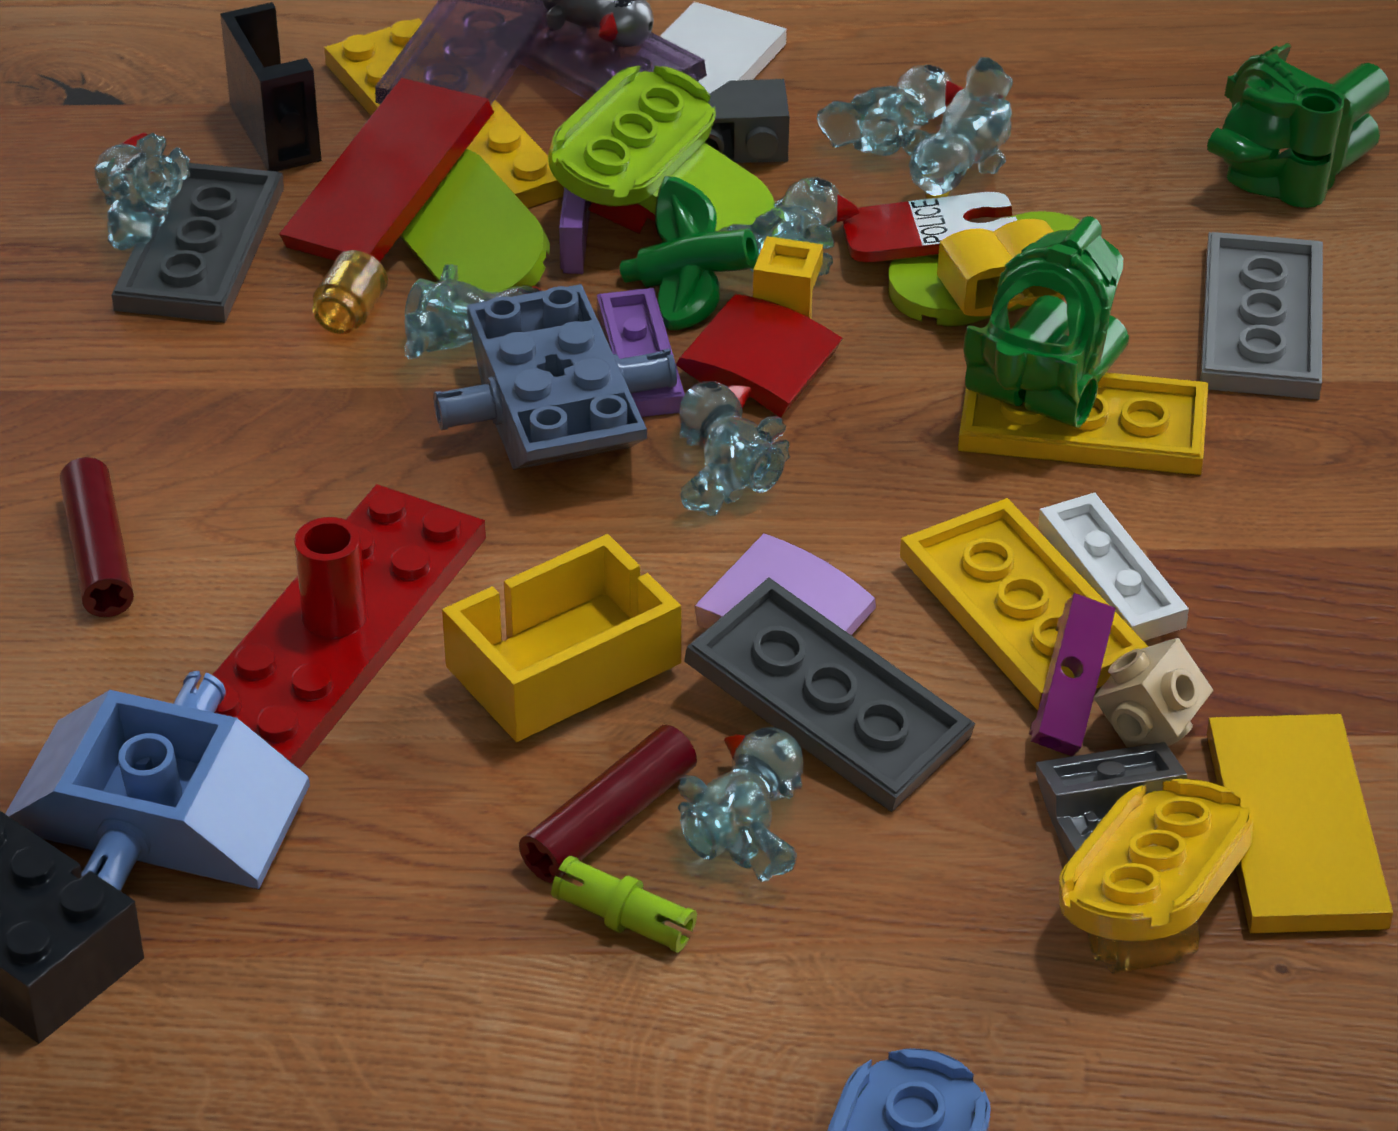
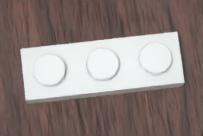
M1095 492L1040 509L1039 530L1110 606L1116 608L1115 612L1143 641L1187 627L1189 608Z

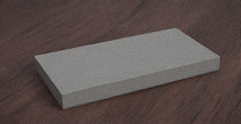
M1209 232L1206 254L1200 382L1208 383V390L1309 399L1320 398L1322 386L1323 242Z

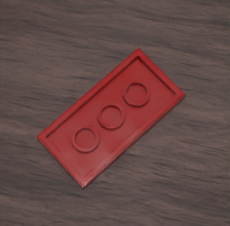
M401 78L279 233L285 246L290 249L374 271L493 115L494 110L489 99Z

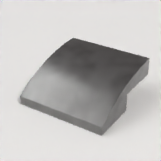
M1165 742L1036 762V776L1041 793L1068 860L1072 858L1112 806L1125 793L1141 785H1146V794L1153 791H1162L1163 781L1187 779L1186 771Z

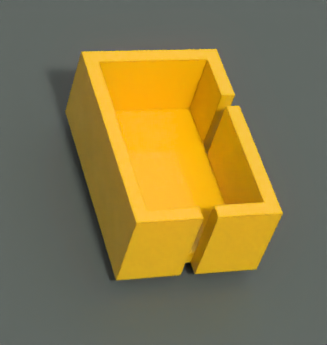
M608 533L504 580L507 638L502 641L500 593L493 586L442 609L446 667L516 743L682 663L681 605L649 573L641 576L640 565Z

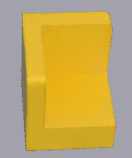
M766 236L753 269V297L779 304L812 319V291L823 264V244Z

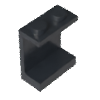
M273 2L221 13L230 106L267 170L278 172L322 161L314 69L307 58L281 64L276 7Z

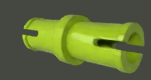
M568 856L560 865V871L568 874V877L583 883V886H577L555 876L551 888L553 898L564 900L604 918V924L609 929L622 932L627 928L669 947L670 950L676 953L683 950L690 938L682 935L681 931L664 923L669 921L693 932L697 920L696 910L682 907L644 890L643 882L630 875H626L621 880L579 861L574 856Z

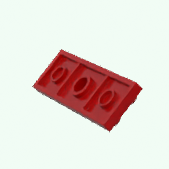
M376 484L346 520L338 517H322L311 520L301 526L294 538L297 577L212 674L221 681L226 690L223 701L218 705L214 713L238 718L300 769L486 539L485 520Z

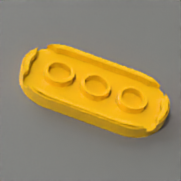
M1170 779V781H1163L1162 791H1153L1147 794L1146 785L1131 789L1117 800L1062 869L1059 877V905L1063 915L1073 925L1088 933L1114 940H1153L1171 936L1187 929L1202 915L1251 846L1253 814L1249 806L1248 808H1242L1240 806L1241 797L1230 789L1202 780Z

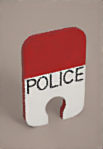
M980 192L859 207L860 213L842 221V228L852 259L860 262H879L939 254L940 241L951 234L967 229L995 231L1005 224L1017 221V218L1008 217L1012 216V205L1006 195L998 192ZM980 217L1000 218L987 223L969 222Z

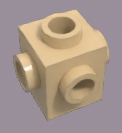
M1175 638L1146 648L1132 650L1118 658L1110 666L1108 672L1111 676L1094 696V700L1127 748L1165 742L1167 746H1170L1190 732L1193 727L1191 719L1214 690L1180 639Z

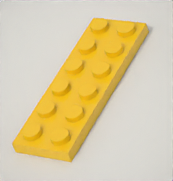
M419 18L398 21L391 27L368 34L352 35L344 41L324 47L326 66L371 116L401 78L488 98L494 113L467 149L482 157L527 208L563 197L564 187L552 174L548 164V155Z

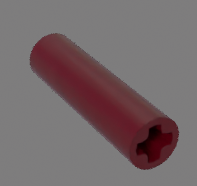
M90 457L78 458L69 462L62 469L60 484L82 604L85 610L94 616L113 617L123 613L131 606L134 593L108 467L98 459Z
M661 725L520 839L519 851L527 867L538 878L548 883H553L555 876L563 877L566 873L560 871L559 867L568 856H574L579 861H582L695 768L697 755L689 739L680 730L671 725Z

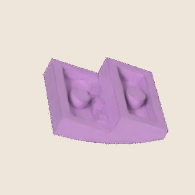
M763 533L695 605L697 626L708 629L768 577L850 635L875 610L876 603L875 598L862 586L826 561L804 549Z

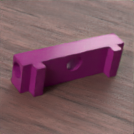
M1073 593L1065 603L1063 614L1058 619L1056 626L1058 634L1037 717L1032 722L1029 732L1032 735L1031 742L1069 756H1074L1082 748L1116 610L1115 607ZM1061 666L1068 667L1073 672L1074 678L1066 676Z

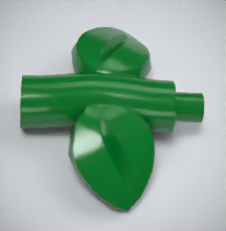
M665 176L659 187L655 207L657 233L663 243L641 248L638 251L637 258L622 260L620 263V274L625 283L641 280L647 288L660 285L657 301L664 325L669 330H680L703 321L716 309L720 301V283L714 272L754 269L759 253L755 236L750 229L715 232L717 212L711 200L694 185L677 177Z

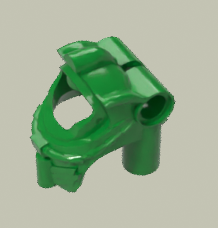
M1286 43L1280 47H1272L1271 50L1264 54L1251 56L1240 66L1234 75L1227 78L1224 96L1231 102L1232 109L1228 113L1222 129L1216 128L1212 132L1208 140L1207 150L1223 158L1224 162L1228 165L1227 180L1236 187L1249 193L1278 198L1286 204L1295 207L1310 208L1323 203L1326 192L1334 185L1337 174L1378 144L1380 138L1379 127L1368 112L1387 99L1390 92V84L1384 71L1371 63H1362L1333 84L1327 83L1287 63L1286 59L1291 45ZM1286 148H1288L1287 150L1283 151L1282 153L1279 152L1280 149H1286Z
M1086 216L1071 230H1059L1046 234L1035 243H1031L1022 249L1021 254H1017L1004 265L1006 269L1001 273L997 284L998 290L994 296L989 323L982 328L976 326H967L963 352L967 365L965 386L968 390L1014 406H1020L1025 403L1028 411L1074 427H1081L1085 423L1095 403L1098 382L1123 353L1129 342L1125 326L1117 318L1110 315L1116 288L1123 271L1124 258L1117 248L1101 237L1102 226L1096 218ZM1032 286H1041L1052 289L1065 297L1067 304L1055 296L1045 295L1037 298L1010 329L1007 308L1009 301L1025 289Z

